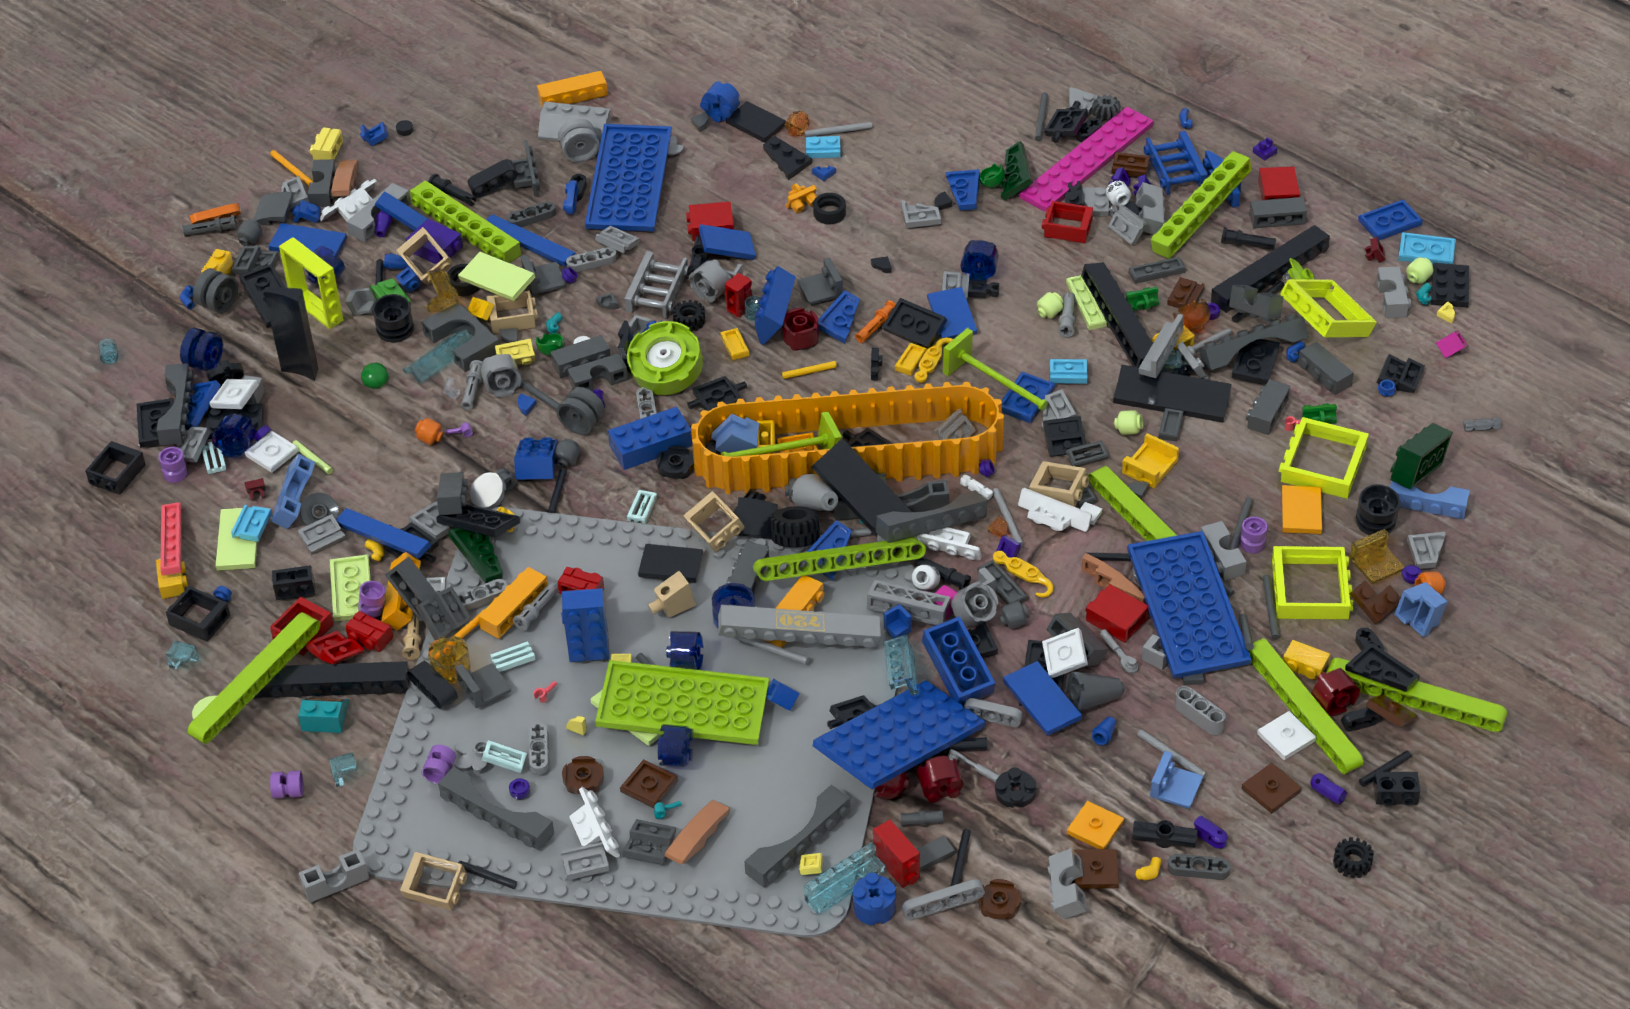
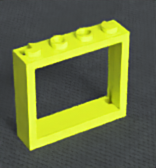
M294 237L281 244L279 249L287 287L302 289L307 312L329 330L344 321L333 267ZM303 267L317 277L321 299L308 290Z
M1288 279L1280 293L1324 338L1369 337L1377 323L1334 280ZM1312 297H1324L1347 320H1334Z
M1302 417L1300 424L1295 426V437L1290 439V450L1286 449L1284 455L1285 463L1281 462L1279 472H1282L1281 482L1295 486L1321 487L1322 493L1348 499L1367 448L1369 434ZM1303 434L1356 447L1344 480L1291 467Z
M1273 546L1272 569L1277 619H1349L1350 611H1353V600H1350L1351 595L1349 594L1352 592V585H1348V582H1350V570H1347L1349 557L1345 556L1344 547ZM1283 564H1337L1341 603H1286Z

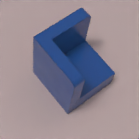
M898 604L884 613V629L895 640H898L912 632V617Z
M773 678L767 689L766 698L787 710H791L800 693Z

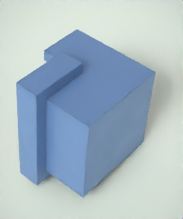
M731 414L712 432L711 439L716 441L715 450L730 453L756 448L758 444L759 423L747 417L743 419Z
M1425 582L1403 591L1394 615L1404 624L1410 623L1413 629L1422 637L1429 635L1431 628L1439 625L1448 601Z

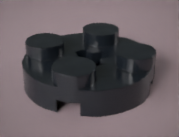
M224 360L219 363V366L208 370L206 375L209 381L216 380L222 386L226 379H242L244 377V369L241 363H230L229 360Z
M670 446L665 452L662 450L657 456L659 474L662 477L687 478L694 469L693 453L691 454L689 449L683 446Z
M1013 767L996 779V798L1007 807L1013 808V805L1025 807L1035 799L1037 783L1030 774ZM1012 787H1019L1020 790L1012 791Z

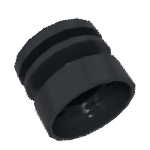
M389 294L380 297L374 303L373 316L376 331L382 340L392 343L401 342L412 334L414 324L410 303L407 298L397 294Z
M1375 484L1366 487L1361 492L1355 517L1356 525L1361 531L1371 536H1384L1395 528L1400 507V498L1396 491L1389 486Z

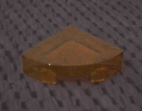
M999 515L988 526V532L999 538L1007 535L1005 519Z

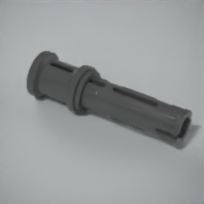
M234 214L226 218L217 217L213 221L182 225L184 236L211 231L221 233L223 230L228 229L237 230Z

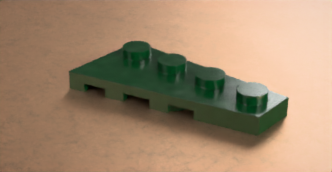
M1021 141L1006 149L1005 181L1002 182L1004 190L1001 192V198L1004 201L1021 190L1028 188L1033 183L1025 147Z
M459 528L449 530V537L484 583L503 578V571L497 556H495L494 547L490 543L488 535Z

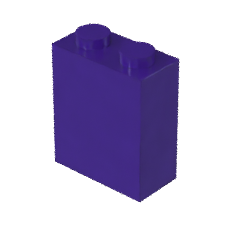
M427 219L406 238V241L424 227L450 258L463 247L461 233L430 219ZM427 241L413 253L434 264L439 263L443 259L442 255L430 241Z

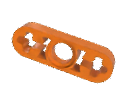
M233 203L190 215L191 224L213 221L217 217H231L233 214L236 217L241 214L239 204Z

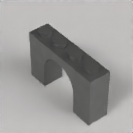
M458 302L422 321L423 333L433 343L459 332L468 333L473 336L468 342L453 349L454 362L464 372L470 370L469 365L473 360L483 362L485 358L496 355L495 346L501 344L497 335H493L486 325H482L476 316L471 315L468 309Z

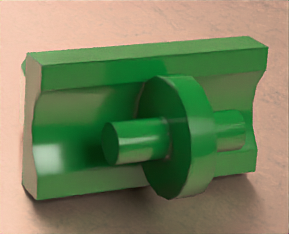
M1147 287L1143 288V290L1126 292V300L1131 305L1133 311L1139 309L1149 310L1150 307L1159 305L1158 288Z
M1329 403L1317 406L1304 405L1302 407V417L1328 424L1337 423V405Z

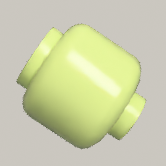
M1416 258L1406 268L1408 279L1413 283L1423 284L1433 274L1431 261L1427 258Z
M1047 292L1037 301V312L1042 318L1053 319L1063 310L1064 301L1056 292Z
M1136 410L1121 411L1118 414V418H1115L1114 425L1122 435L1138 434L1140 429H1143V417Z

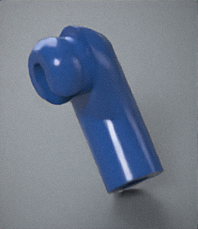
M187 285L180 294L181 302L189 310L195 306L191 300L194 287L191 285Z

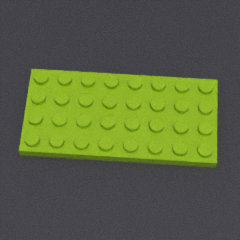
M609 660L595 727L758 745L769 678Z

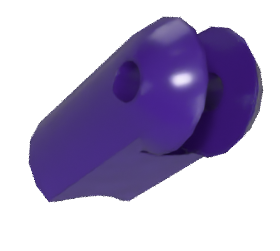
M1315 774L1310 780L1311 787L1317 793L1337 805L1343 802L1348 793L1343 788L1329 781L1324 774Z
M1199 816L1194 821L1195 829H1198L1197 836L1216 849L1226 846L1228 835L1223 829L1203 816Z

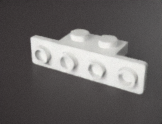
M376 179L365 181L360 186L361 188L350 191V196L344 199L341 197L332 207L327 206L321 211L322 215L319 220L323 222L336 212H339L347 222L373 200L367 192L374 188L377 182Z
M1027 488L1021 490L1018 506L1028 509L1027 518L1033 519L1035 523L1048 525L1056 531H1062L1068 526L1084 532L1089 530L1092 518L1091 513Z
M947 527L932 531L929 535L920 534L913 536L921 541L925 547L933 551L940 550L950 555L964 556L969 560H981L982 558L979 547L968 545L971 537L968 532Z
M581 787L579 791L585 805L569 816L581 845L586 846L602 841L605 850L618 858L620 856L618 851L619 845L610 833L612 829L604 819V811L598 806V797L592 790L588 791Z

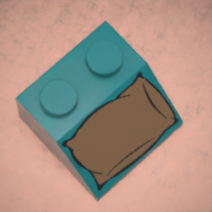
M317 697L303 699L298 714L301 730L342 733L349 699Z

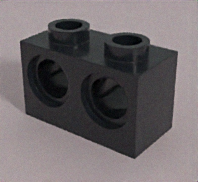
M311 565L272 570V582L276 601L316 595Z
M1375 772L1373 786L1376 804L1418 805L1420 797L1418 772Z

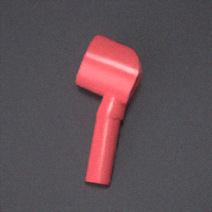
M1288 416L1285 419V430L1293 431L1295 425L1300 424L1301 420H1295L1294 417Z
M553 681L545 689H535L533 693L535 699L540 696V702H546L547 694L557 685V682Z

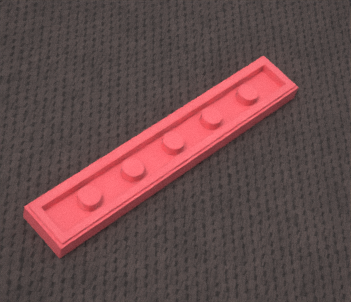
M179 502L161 505L160 571L163 576L181 573L182 507Z

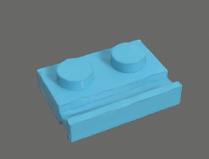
M840 136L806 137V155L811 158L840 157Z
M1050 359V382L1087 384V359Z
M244 505L231 531L232 538L237 536L240 539L259 542L272 515L271 509L256 506L251 508Z

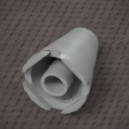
M804 474L793 484V496L791 497L795 506L808 507L815 511H830L838 504V497L835 492L816 474Z

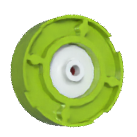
M662 321L649 325V329L641 334L638 332L634 336L628 347L627 361L632 376L640 387L652 390L653 394L671 395L683 391L696 381L703 368V353L697 336L690 331L689 327L678 322Z

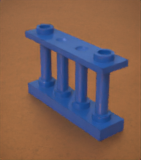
M1186 131L1179 132V139L1175 142L1153 145L1150 137L1146 138L1144 154L1150 156V162L1160 180V187L1164 188L1166 195H1170L1171 185L1194 181L1200 187L1208 177ZM1175 148L1181 150L1180 153L1158 156L1157 154L1159 151ZM1180 159L1186 160L1187 162L1185 164L1174 165L1169 167H1164L1162 164L1164 162L1175 161ZM1189 170L1192 172L1191 175L1169 178L1168 176L1169 173Z

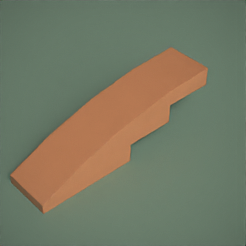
M344 160L339 163L331 190L333 197L350 196L353 184H356L358 160Z
M1085 553L1082 557L1081 571L1094 576L1095 584L1103 588L1111 584L1145 604L1143 593L1131 581L1108 564Z
M711 800L680 832L665 852V857L683 865L705 847L706 839L717 831L718 823L729 815L730 808L715 800Z

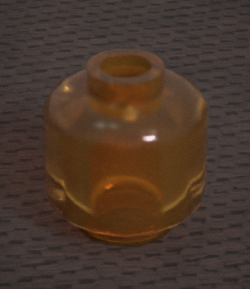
M803 111L792 112L785 122L788 133L794 137L804 135L810 125L808 115Z

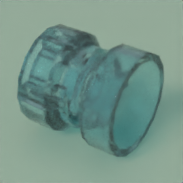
M751 296L745 300V316L749 321H756L755 314L760 307L758 304L760 297Z
M109 338L101 340L98 344L100 360L106 364L116 362L118 359L116 342Z

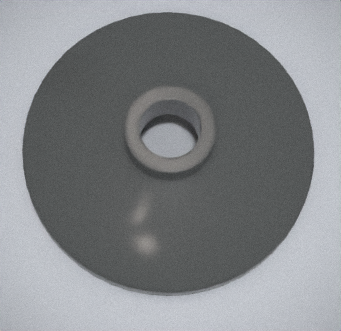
M325 493L310 494L303 500L300 507L301 519L307 526L331 514L336 519L339 514L336 501ZM320 510L322 512V515L317 516L315 514V511Z

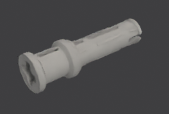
M1069 292L1064 293L1063 312L1059 318L1058 334L1065 338L1074 335L1073 325L1075 324V317L1073 316L1075 294L1070 292V297H1068Z
M473 360L469 365L470 372L466 376L468 383L461 403V407L465 410L472 409L478 385L483 380L481 376L483 362L479 360Z
M549 582L533 602L525 605L523 611L513 618L514 625L518 629L526 631L529 628V624L539 617V611L558 592V585L554 582Z

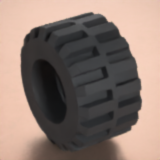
M802 506L786 507L772 513L770 517L772 541L779 546L789 548L804 547L815 543L820 538L819 515L814 509Z

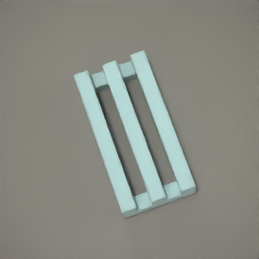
M216 440L215 444L208 442V445H204L202 450L208 474L226 470L219 440ZM214 449L218 450L221 467L217 465ZM209 450L214 465L213 469H210L206 451Z
M638 490L627 515V521L631 522L634 520L635 523L642 521V524H646L657 500V493ZM645 495L637 515H634L642 496Z
M528 641L490 654L491 660L499 672L535 660V655Z
M488 740L481 760L521 773L527 753Z

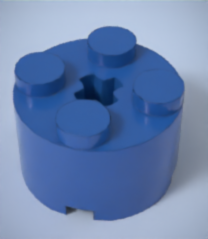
M721 81L713 83L702 97L701 109L715 122L724 121L726 117L729 118L740 105L739 93L729 83L723 84L720 83Z
M868 873L866 877L860 879L853 888V908L856 917L868 925H874V923L879 922L883 924L891 920L896 911L895 885L889 879L876 873Z

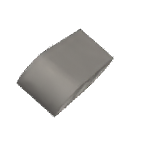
M1182 686L1176 690L1175 709L1211 735L1217 736L1224 732L1226 715L1223 710L1190 687Z

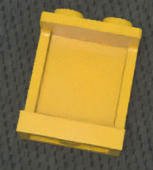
M1147 433L1144 437L1143 445L1132 457L1126 456L1123 459L1122 474L1137 481L1148 482L1149 486L1155 489L1178 462L1179 448Z

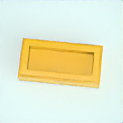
M738 328L720 332L721 339L732 361L750 356Z
M910 343L896 363L895 371L912 376L927 348Z

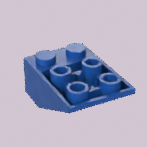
M528 437L520 440L514 457L516 480L553 479L556 467L554 452L558 442L557 439L544 437L541 440H534V438Z

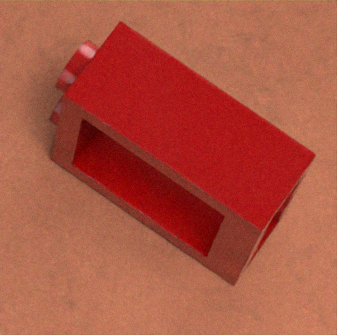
M1052 201L1050 208L1047 207L1046 219L1042 221L1044 237L1086 244L1093 221V207ZM1054 218L1081 221L1080 227H1073L1053 222Z
M300 597L270 626L272 639L302 612L320 621V629L311 640L322 637L334 626L331 612ZM305 645L298 653L304 656L309 650L306 649Z

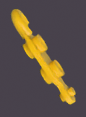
M941 338L935 345L926 350L919 362L920 371L914 375L916 382L923 383L927 380V374L935 370L942 357V346L950 343L953 340L952 338Z
M996 551L993 554V561L996 564H1004L1010 573L1027 582L1039 583L1047 587L1045 593L1037 592L1036 596L1045 598L1052 594L1054 590L1052 582L1037 567L1017 557L1008 558L1003 551Z

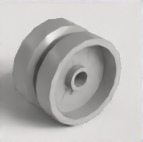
M582 118L571 119L559 129L558 140L562 146L563 154L568 160L578 163L585 162L598 153L600 147L599 139L590 121Z

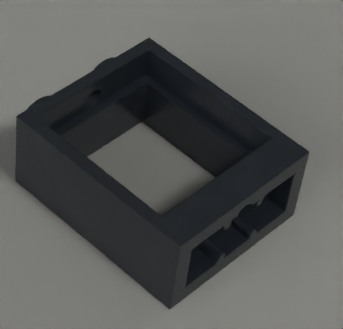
M111 441L85 472L88 482L92 486H97L108 492L120 495L146 464L141 451ZM114 460L127 464V467L116 479L103 475L104 471Z
M191 586L181 593L179 598L166 611L170 626L206 642L231 616L227 602ZM193 604L211 611L200 624L182 617Z

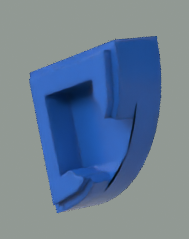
M820 166L812 169V174L825 181L836 174V168L832 166L820 168Z
M520 394L518 397V407L524 415H527L537 404L536 399L524 394Z

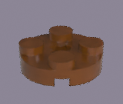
M578 756L573 758L571 763L568 765L566 763L563 767L562 779L567 791L570 793L581 794L579 791L581 787L588 791L592 790L595 793L600 789V785L604 780V771L602 765L596 762L593 757ZM583 772L587 775L585 777H579Z
M991 880L990 884L984 887L985 894L983 897L978 899L982 915L993 919H1012L1021 905L1019 889L1017 890L1014 884L1008 880ZM998 896H1001L1002 900L1004 901L997 902L994 899H997Z

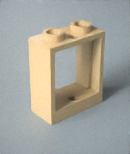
M424 227L396 250L426 285L433 283L437 276L447 271L453 263ZM427 241H430L442 255L443 259L423 275L409 257Z
M530 290L523 291L515 301L499 295L487 296V301L494 304L490 314L493 334L500 333L499 329L518 328V330L536 328L535 320H538L537 310L533 309L536 308L535 298L530 296ZM528 308V314L497 318V311Z
M1042 461L1029 489L1075 507L1082 498L1084 488L1088 486L1089 477L1086 475L1085 468ZM1051 478L1073 481L1070 490L1047 486Z
M713 491L683 515L692 529L715 553L745 528L740 519ZM720 508L729 517L731 522L710 539L699 525Z
M415 852L400 891L404 898L452 911L454 904L456 905L459 901V890L461 885H464L466 882L467 873L462 864ZM425 866L455 874L446 900L415 892Z

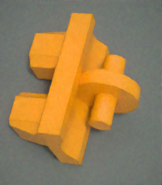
M793 184L791 186L792 191L788 192V203L785 206L787 209L792 208L797 214L804 210L803 202L806 201L810 207L813 206V201L817 197L815 194L817 188L815 185L805 188L804 185Z

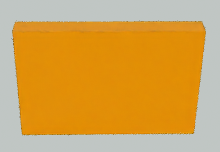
M1282 485V532L1322 533L1321 487Z

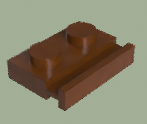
M1115 152L1111 173L1115 174L1118 168L1123 167L1129 176L1140 177L1144 174L1146 176L1150 156Z
M1180 277L1167 300V305L1183 310L1186 308L1192 312L1204 290L1205 284L1199 285L1196 281Z

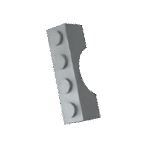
M394 183L384 189L385 192L407 206L411 204L408 190ZM384 191L347 221L349 235L366 242L375 234L376 215L382 211L375 206V203Z

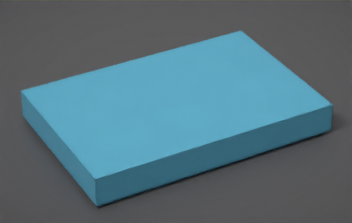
M1402 232L1398 261L1413 262L1416 258L1422 257L1429 259L1432 265L1433 263L1453 264L1456 239Z

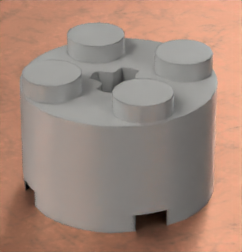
M717 260L704 262L689 275V280H692L690 286L694 293L702 300L706 298L710 303L725 292V283L732 279L720 267V263Z
M510 354L494 355L483 360L481 376L489 393L494 394L496 397H506L512 395L515 392L514 390L521 385V376L517 364Z
M978 582L959 590L951 600V607L955 617L960 616L965 627L978 626L993 618L997 612L998 598L996 593L990 586Z

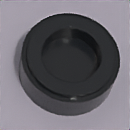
M402 120L396 124V131L399 135L407 136L413 132V124L408 120Z

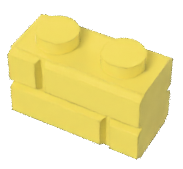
M323 127L320 134L316 135V142L310 147L313 161L335 160L343 143L342 131L340 129L331 130V128Z

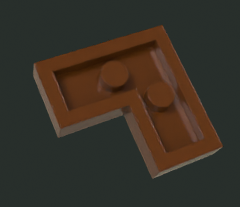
M1366 580L1349 593L1374 624L1378 623L1392 611L1401 599L1391 585L1387 586L1377 595Z

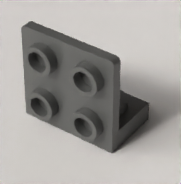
M528 255L521 257L522 268L535 274L534 280L528 285L532 295L566 287L557 262L535 267L534 262H530Z
M831 258L823 259L824 267L821 268L822 273L798 279V285L809 305L837 298L843 293V280Z
M493 663L472 673L469 669L466 670L462 664L455 666L457 682L475 708L511 692V687Z

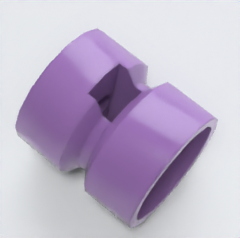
M168 447L162 450L159 454V462L162 467L163 477L172 483L182 481L188 474L182 450L177 447Z
M1249 517L1243 521L1240 545L1244 551L1253 554L1259 553L1265 548L1268 526L1264 519Z
M364 582L359 590L358 611L373 618L380 616L384 609L385 588L380 582Z
M445 745L432 746L421 771L423 777L432 783L438 784L452 768L456 759V753Z
M284 771L271 772L270 789L272 798H285L286 795H289L290 798L303 797L304 782L302 771H289L288 774H285Z

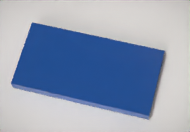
M281 223L268 247L269 251L280 252L279 246L294 237L321 259L335 261L347 239V234Z
M1038 661L1003 677L1004 684L1047 736L1082 719V714Z

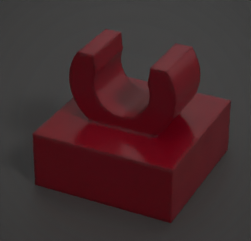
M1378 238L1370 239L1371 246L1364 248L1368 261L1374 258L1379 263L1385 261L1384 247Z
M263 478L244 482L247 494L250 493L252 501L256 492H259L262 498L265 497L263 490H266Z

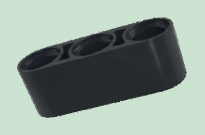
M505 159L471 176L467 183L472 194L476 198H481L514 181L518 173L513 162Z
M424 660L407 671L411 682L437 708L442 709L458 699V694L454 687L427 661Z

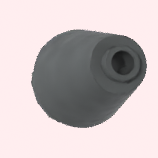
M1075 671L1067 675L1065 690L1066 693L1070 694L1069 700L1081 712L1121 698L1125 687L1119 678Z

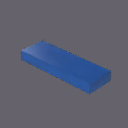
M385 191L375 203L376 207L414 231L428 219Z

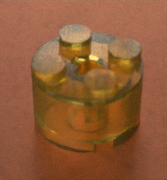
M444 636L436 639L429 646L428 652L431 667L450 684L457 681L455 666L462 664L466 670H471L467 644L463 639L456 636L447 639Z

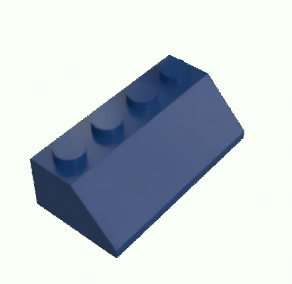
M779 266L773 271L770 270L765 278L767 282L762 289L763 296L758 303L760 307L755 314V329L759 342L762 345L782 327L796 276Z

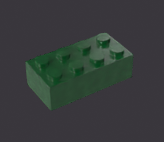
M1431 423L1428 427H1424L1420 433H1416L1412 439H1408L1404 445H1400L1396 451L1397 460L1390 470L1392 473L1390 480L1411 490L1443 464L1453 432L1435 423Z

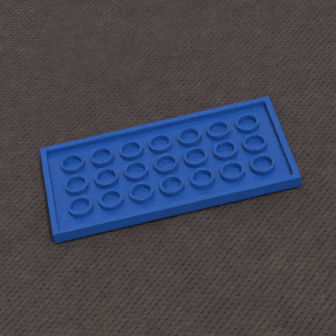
M604 124L585 220V229H606L609 226H613L620 230L655 232L672 126Z
M1203 531L1128 544L1127 551L1146 604L1148 605L1157 635L1160 637V643L1173 679L1251 664L1250 654L1245 647L1244 638Z
M925 680L813 740L812 746L870 789H874L983 729L985 721Z

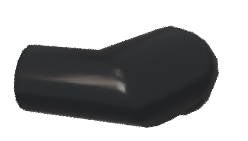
M1185 364L1175 368L1172 373L1189 376L1192 368L1190 365Z

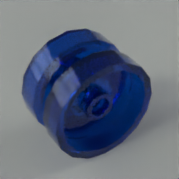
M195 327L191 328L186 333L181 344L180 359L182 364L188 363L189 367L206 372L217 367L223 353V339L221 335L209 331L206 332Z
M729 583L720 586L711 598L713 621L717 628L721 605L755 607L754 593L744 584Z

